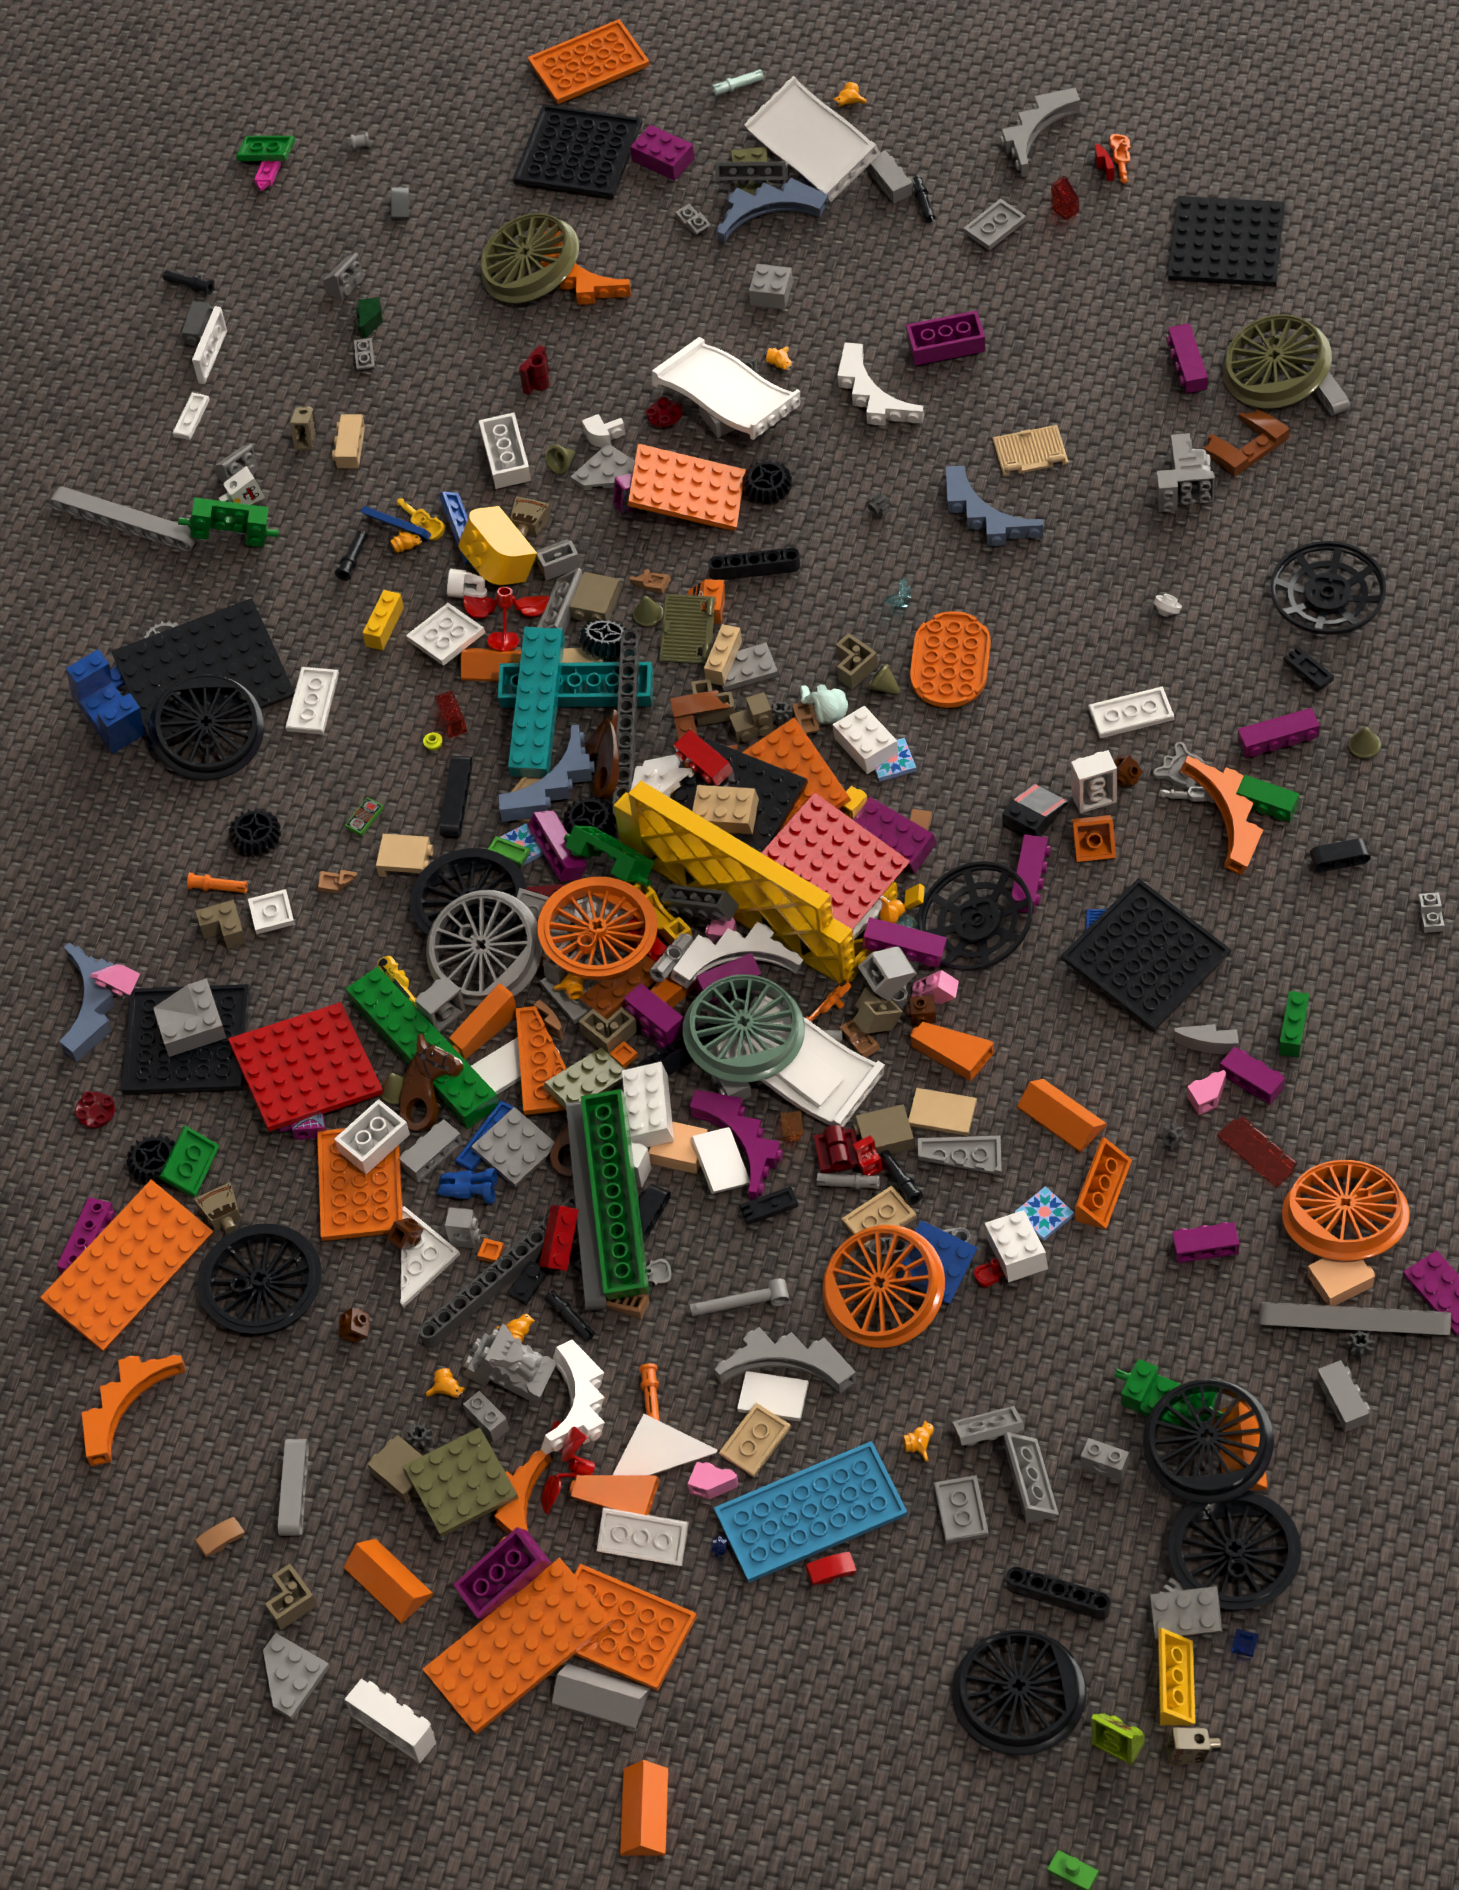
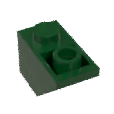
M379 297L358 300L359 307H356V316L360 320L357 321V329L361 331L363 338H367L383 323Z

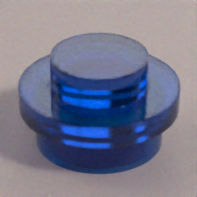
M717 1535L716 1539H712L711 1552H714L715 1557L719 1555L724 1556L726 1538H721V1535Z

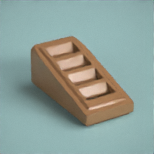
M644 1294L626 1297L622 1304H619L621 1298L616 1299L613 1303L606 1297L607 1308L641 1320L650 1303L649 1296Z

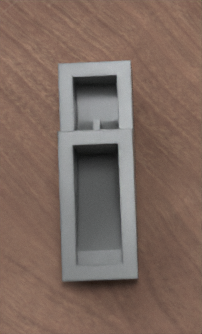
M1213 1024L1181 1027L1174 1030L1175 1043L1197 1051L1228 1054L1234 1047L1239 1049L1237 1029L1216 1031V1025Z

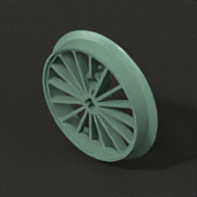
M746 974L728 976L706 987L689 1006L683 1022L684 1043L692 1059L709 1074L731 1082H755L781 1072L799 1053L805 1035L804 1018L796 1001L773 981L760 976ZM736 989H747L745 1001L738 999ZM751 989L761 991V994L748 1012ZM732 991L734 1000L729 1004L721 995L722 993ZM766 994H769L775 998L773 1001H771L770 1003L756 1011V1009L758 1008ZM717 997L729 1013L708 1002ZM780 1003L786 1009L785 1011L762 1016ZM703 1008H706L724 1018L699 1016ZM735 1008H742L743 1010L737 1012ZM790 1016L792 1025L764 1022ZM696 1022L721 1025L700 1031L695 1030ZM763 1029L791 1033L788 1040L785 1041ZM725 1032L705 1046L698 1039L699 1037ZM732 1035L718 1057L709 1052L710 1049ZM758 1035L763 1036L779 1044L780 1046L769 1049V1047L760 1039ZM750 1036L764 1051L754 1053ZM737 1037H739L737 1057L723 1059ZM743 1038H746L751 1054L740 1056Z

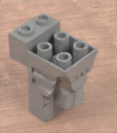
M1190 433L1171 435L1172 470L1157 471L1156 495L1158 511H1177V505L1214 502L1215 476L1213 471H1211L1210 455L1206 454L1204 449H1192Z
M502 1324L498 1330L494 1328L491 1335L485 1333L481 1339H476L472 1346V1349L475 1350L472 1357L468 1355L463 1364V1367L466 1368L463 1375L483 1386H486L491 1380L535 1404L540 1398L557 1361L548 1356L540 1355L538 1352L533 1351L529 1345H523L520 1341L521 1339L513 1338L507 1326Z

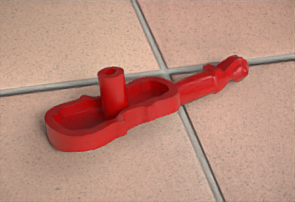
M996 1258L991 1260V1264L986 1262L974 1270L976 1282L983 1287H989L999 1282V1278L1005 1276L999 1260Z

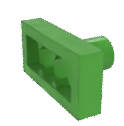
M1059 1850L1047 1869L1048 1873L1081 1890H1090L1099 1874V1870Z

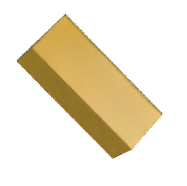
M1160 1628L1158 1629L1160 1725H1194L1193 1641Z

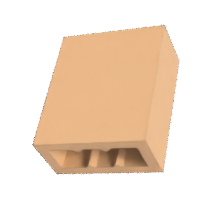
M672 1122L674 1141L651 1146L649 1150L650 1163L697 1174L701 1165L691 1138L694 1135L707 1133L708 1130Z
M1323 1258L1308 1266L1307 1276L1325 1303L1330 1306H1336L1372 1288L1375 1273L1370 1266L1367 1267L1364 1259L1342 1261Z

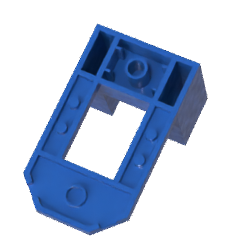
M99 649L66 668L71 696L112 754L147 734L137 702L130 693L122 697L117 690L125 685L118 667L116 666L110 670L108 661Z

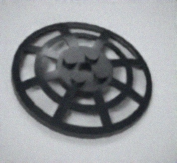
M1318 541L1300 546L1280 560L1272 574L1270 590L1274 606L1289 623L1307 632L1337 635L1361 628L1378 614L1385 600L1386 581L1378 563L1360 548L1342 542ZM1334 551L1332 561H1318L1309 564L1304 557L1305 554L1311 552ZM1341 553L1357 557L1368 566L1358 572L1351 566L1340 562ZM1297 559L1302 568L1293 575L1290 582L1279 579L1284 568ZM1330 567V572L1316 575L1313 569ZM1338 569L1350 573L1353 577L1346 580L1337 574ZM1374 572L1379 582L1380 595L1368 596V586L1364 578ZM1306 573L1310 579L1306 586L1296 585L1299 578ZM1359 582L1362 596L1351 595V586ZM1277 586L1288 589V600L1292 607L1281 608L1276 594ZM1293 591L1305 594L1306 602L1297 605ZM1331 591L1333 594L1325 595L1323 592ZM1349 602L1360 603L1351 614L1345 609ZM1378 602L1375 610L1367 618L1360 622L1354 618L1364 609L1366 603ZM1312 608L1318 611V618L1307 615L1303 610ZM1338 612L1343 617L1336 620H1325L1327 613ZM1297 613L1302 618L1316 623L1315 627L1307 626L1289 615ZM1344 622L1351 624V626L1339 629H1323L1324 625H1336Z
M988 861L967 863L944 874L928 890L919 909L918 930L943 937L957 932L962 938L956 947L948 939L946 940L945 946L951 953L944 960L941 959V965L959 971L986 969L1006 959L1023 942L1032 922L1033 900L1023 879L1009 867ZM989 870L1002 874L997 884L990 882L974 883L972 872ZM964 875L967 886L957 890L948 900L938 895L949 882ZM1009 877L1025 893L1026 898L1018 903L1015 902L1012 895L1004 888ZM991 889L994 891L990 898L978 897L976 890ZM969 893L970 899L965 901L960 907L953 904L959 897ZM1000 894L1004 895L1010 903L1009 907L1002 910L996 905ZM934 901L942 906L938 917V928L926 930L927 914ZM1028 906V917L1023 931L1020 935L1013 933L1018 920V911ZM947 912H953L955 914L954 925L944 927ZM1012 914L1009 930L1001 928L1002 918ZM976 917H982L979 923H973ZM995 934L1003 937L996 945L988 949L987 940ZM1008 940L1015 942L1003 954L989 961V954L1001 948ZM969 942L979 943L980 952H966L963 950ZM958 955L967 958L981 957V964L974 966H959L951 963Z

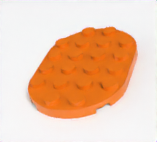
M950 611L934 615L933 619L923 623L918 628L914 639L910 678L913 690L923 701L933 706L951 708L965 705L980 695L987 681L991 649L990 634L986 626H983L978 621V618L970 614Z

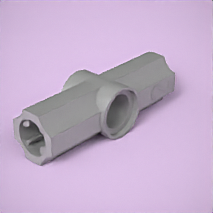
M681 933L672 945L667 947L665 953L649 971L653 980L663 982L669 976L693 943V937L688 933Z

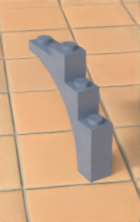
M790 178L788 183H784L781 190L763 183L761 188H757L754 195L736 188L734 193L731 192L728 196V211L726 212L723 224L720 223L717 227L718 241L725 243L739 226L765 213L797 211L820 218L828 205V195L793 178Z
M965 466L946 467L948 513L967 512L968 530L986 529L987 546L1006 545V539L1043 537V519L1013 517L992 508L980 499L971 488L966 477Z
M571 725V738L568 748L561 761L550 773L528 787L510 793L499 794L502 822L530 819L534 812L548 811V808H551V801L570 799L573 783L592 781L595 765L594 761H590L589 754H586L585 747H582V744L585 743L584 732H580L579 725Z
M69 942L64 946L67 958L78 968L83 976L84 998L78 1018L59 1042L63 1052L75 1062H78L111 1032L108 1024L110 1021L105 1014L115 1006L112 998L113 994L108 989L110 987L106 986V988L96 985V980L90 978V975L114 964L112 962L107 963L102 958L97 962L92 956H86L79 946L75 947Z

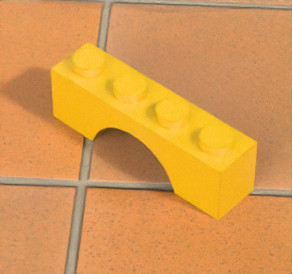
M640 883L634 885L653 905L657 916V932L669 945H672L681 933H688L692 936L691 928L680 917L674 918L667 912L651 886L647 888Z

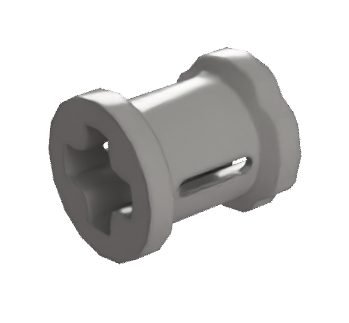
M368 132L357 136L351 134L353 150H356L358 147H370Z

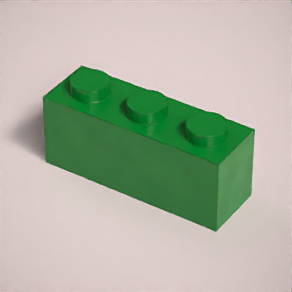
M1244 775L1236 792L1237 795L1246 797L1249 801L1253 802L1252 810L1275 817L1280 821L1290 823L1299 806V793Z
M1289 991L1280 1038L1279 1055L1300 1057L1309 1007L1308 993Z

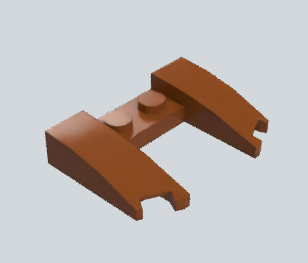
M1258 409L1252 413L1245 414L1243 412L1239 414V418L1259 434L1258 437L1238 450L1228 442L1210 434L1208 437L1210 442L1203 449L1214 461L1232 476L1236 477L1288 440L1290 428Z
M718 691L670 698L678 739L689 730L697 735L693 716L729 708L727 702L723 704L716 696L719 694ZM737 744L727 746L734 750H738ZM684 761V767L689 768L688 763Z

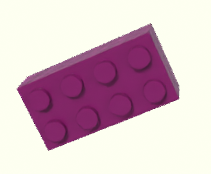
M977 310L906 325L907 341L915 366L986 351L985 335Z
M871 797L853 819L908 859L910 863L905 869L914 874L937 844L933 833Z
M516 1527L456 1581L453 1586L475 1616L483 1620L500 1605L525 1588L552 1563L529 1532Z

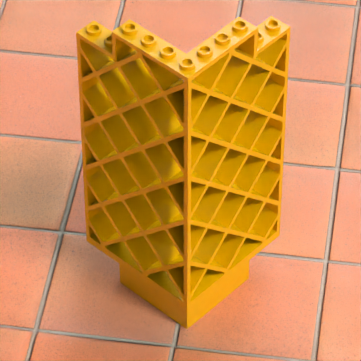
M642 780L614 804L620 842L650 859L656 855L657 858L653 859L655 861L652 867L653 870L679 886L727 891L739 904L733 916L734 920L752 930L757 921L762 924V914L772 926L770 928L774 932L772 940L779 941L786 949L796 952L803 959L804 963L838 984L844 979L852 982L860 970L858 965L872 952H876L863 948V938L854 940L852 929L833 918L831 895ZM685 868L695 879L690 884L686 882ZM895 882L883 894L889 901H894L898 896L897 883ZM800 938L811 952L802 955Z

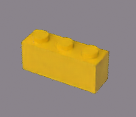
M383 590L363 631L366 647L384 650L404 609L400 593Z

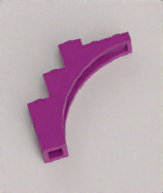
M695 1090L690 1104L691 1117L707 1121L721 1129L730 1127L734 1140L742 1148L749 1162L751 1172L748 1190L749 1199L751 1201L759 1198L760 1195L763 1196L765 1191L764 1180L769 1177L770 1168L776 1169L778 1162H781L783 1158L780 1141L763 1138L765 1129L762 1128L761 1120L745 1117L746 1107L743 1106L742 1098Z

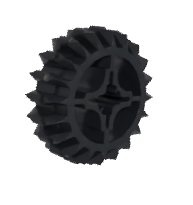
M763 459L762 463L756 461L755 466L750 465L749 469H746L742 478V485L746 496H749L750 500H755L756 504L760 501L763 505L766 502H769L771 505L773 501L778 503L779 498L785 499V495H789L792 487V476L789 469L784 464H780L779 461L773 463L772 459L769 462Z
M601 619V621L594 620L593 623L588 622L587 625H583V629L579 633L580 647H582V651L586 652L587 655H592L593 658L599 657L600 659L606 658L608 660V658L615 659L616 656L620 657L621 635L627 628L623 627V624H617L616 621L610 622V620L603 621Z
M587 796L586 800L580 798L578 803L573 801L572 806H568L567 812H564L563 824L566 832L571 834L575 825L596 827L604 833L611 835L612 830L615 829L616 820L613 815V808L610 807L609 802L605 803L603 798L598 800L596 796L593 799Z
M248 808L247 813L241 812L240 817L235 816V821L231 822V827L229 828V839L239 854L243 852L247 856L251 853L254 857L255 854L259 853L262 856L264 851L269 853V848L275 849V843H279V837H281V826L278 823L277 817L273 816L271 811L266 812L264 808L261 811L257 808L251 811Z
M160 1133L157 1137L151 1134L148 1139L143 1136V1141L141 1142L136 1140L137 1146H131V1152H127L128 1159H126L128 1171L133 1179L138 1180L140 1184L144 1182L147 1184L150 1180H153L157 1185L158 1182L165 1184V1181L161 1180L159 1176L166 1163L164 1155L166 1152L170 1155L175 1141H170L168 1136L163 1138ZM141 1159L144 1160L142 1168L139 1166Z

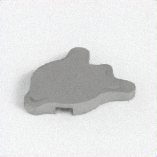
M1177 742L1174 745L1176 756L1166 755L1163 759V766L1156 768L1153 771V776L1155 779L1168 780L1175 786L1183 789H1189L1192 786L1199 787L1200 785L1196 781L1180 772V768L1187 756L1196 758L1204 764L1205 762L1197 755L1191 754L1183 742Z

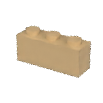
M341 414L340 422H337L338 436H335L334 439L336 449L332 452V459L336 461L337 468H359L365 430L362 414Z
M722 624L704 667L705 680L710 679L711 683L724 686L742 643L740 628Z

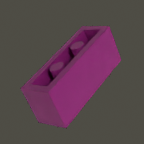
M1234 1047L1220 1063V1071L1224 1070L1226 1072L1228 1080L1269 1105L1273 1103L1285 1088V1077L1280 1072L1273 1071L1264 1062L1252 1058L1244 1050Z
M1222 1222L1212 1226L1202 1225L1193 1229L1181 1228L1172 1232V1244L1177 1264L1239 1254L1240 1243L1235 1222Z

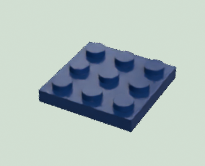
M921 1220L915 1232L923 1236L939 1255L945 1275V1290L942 1301L950 1305L978 1247ZM914 1247L901 1264L907 1266L922 1258V1254ZM926 1262L910 1270L912 1277L928 1275ZM898 1271L896 1279L903 1278L905 1271ZM929 1280L909 1282L908 1285L927 1293Z

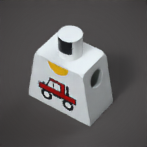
M246 466L224 482L227 493L219 497V500L251 505L264 499L265 496Z

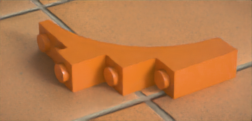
M558 231V232H557L554 236H552L551 238H554V237L560 235V231ZM560 242L551 247L563 246V244ZM561 253L544 256L558 259ZM541 261L543 268L551 264ZM576 263L568 276L560 283V290L576 289L578 305L596 304V298L631 297L629 279L602 277L583 269Z
M1187 756L1180 768V772L1196 781L1215 801L1222 813L1228 835V853L1224 867L1242 875L1248 867L1263 832V829L1257 825L1246 821L1253 802L1249 801L1246 797L1236 794L1243 775L1227 767L1223 772H1220L1196 758Z
M170 1355L167 1358L158 1360L150 1359L143 1363L139 1356H128L118 1360L121 1382H109L106 1385L100 1386L102 1408H92L82 1412L86 1457L90 1466L111 1462L112 1443L119 1421L130 1404L141 1393L170 1376L186 1372L185 1363L181 1355Z
M540 1449L531 1455L529 1461L524 1466L517 1468L513 1476L508 1471L505 1472L518 1495V1499L500 1507L496 1512L495 1519L497 1525L508 1535L516 1527L528 1531V1502L539 1476L552 1462L550 1453L546 1455Z

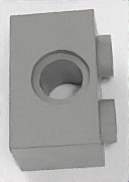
M449 1208L445 1222L449 1243L457 1247L475 1248L476 1241L480 1240L481 1230L478 1229V1219L475 1218L474 1211Z
M480 1391L463 1404L466 1416L478 1428L480 1427L482 1432L493 1443L510 1430L507 1418Z
M1088 1438L1081 1454V1468L1122 1482L1129 1465V1452Z

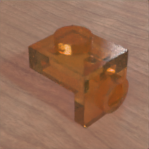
M801 1111L781 1113L783 1138H788V1141L800 1140V1136H804Z

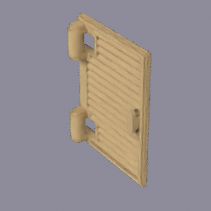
M1057 425L992 437L1003 476H1009L1010 471L1018 470L1020 474L1050 468L1056 462H1061L1062 465L1069 463Z

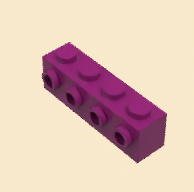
M1190 323L1168 327L1166 343L1167 346H1171L1170 355L1172 360L1175 359L1176 373L1180 374V386H1184L1186 393L1208 389V376Z
M1308 708L1239 728L1237 741L1245 758L1255 757L1265 752L1276 751L1279 748L1293 746L1297 743L1307 740L1311 741L1319 737L1320 724L1313 709Z
M554 810L534 812L529 821L528 828L560 882L581 879L587 865L582 857L571 854L572 850L565 847L567 841H564V836L567 832Z
M1024 835L1016 873L1023 879L1030 891L1033 900V914H1035L1036 906H1040L1041 902L1039 890L1044 888L1045 879L1042 876L1043 873H1047L1048 862H1046V857L1050 858L1051 846H1048L1047 837ZM1014 881L1012 897L1018 903L1025 899L1026 896L1021 887ZM1028 906L1018 912L1028 913Z
M869 917L863 936L862 947L870 951H881L898 946L908 961H916L929 967L939 968L947 938Z
M88 1197L57 1264L60 1275L115 1218L116 1213L110 1202Z

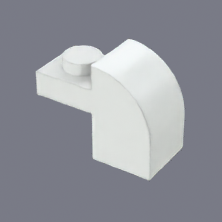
M599 414L582 420L584 434L594 446L603 448L607 443L611 445V440L625 435L624 422L621 418L606 424L603 423Z

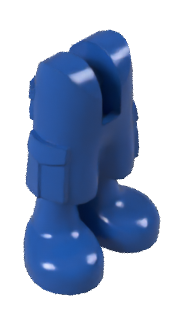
M489 1168L484 1172L475 1174L472 1170L442 1174L439 1178L440 1185L438 1186L437 1194L457 1199H471L473 1194H478L483 1197L485 1203L494 1204V1186H497L498 1181L497 1170Z

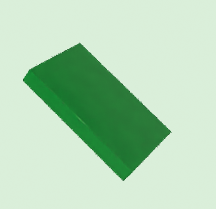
M246 136L236 155L237 161H286L295 143V137Z
M185 1125L181 1129L159 1178L194 1198L220 1145Z

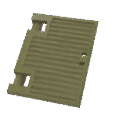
M665 594L659 661L706 664L710 655V648H712L716 597ZM702 603H707L706 612H702ZM698 648H703L702 657L698 656Z

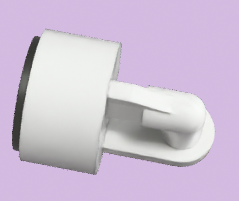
M450 569L447 573L445 593L447 597L464 598V595L477 598L486 597L485 579L466 570Z

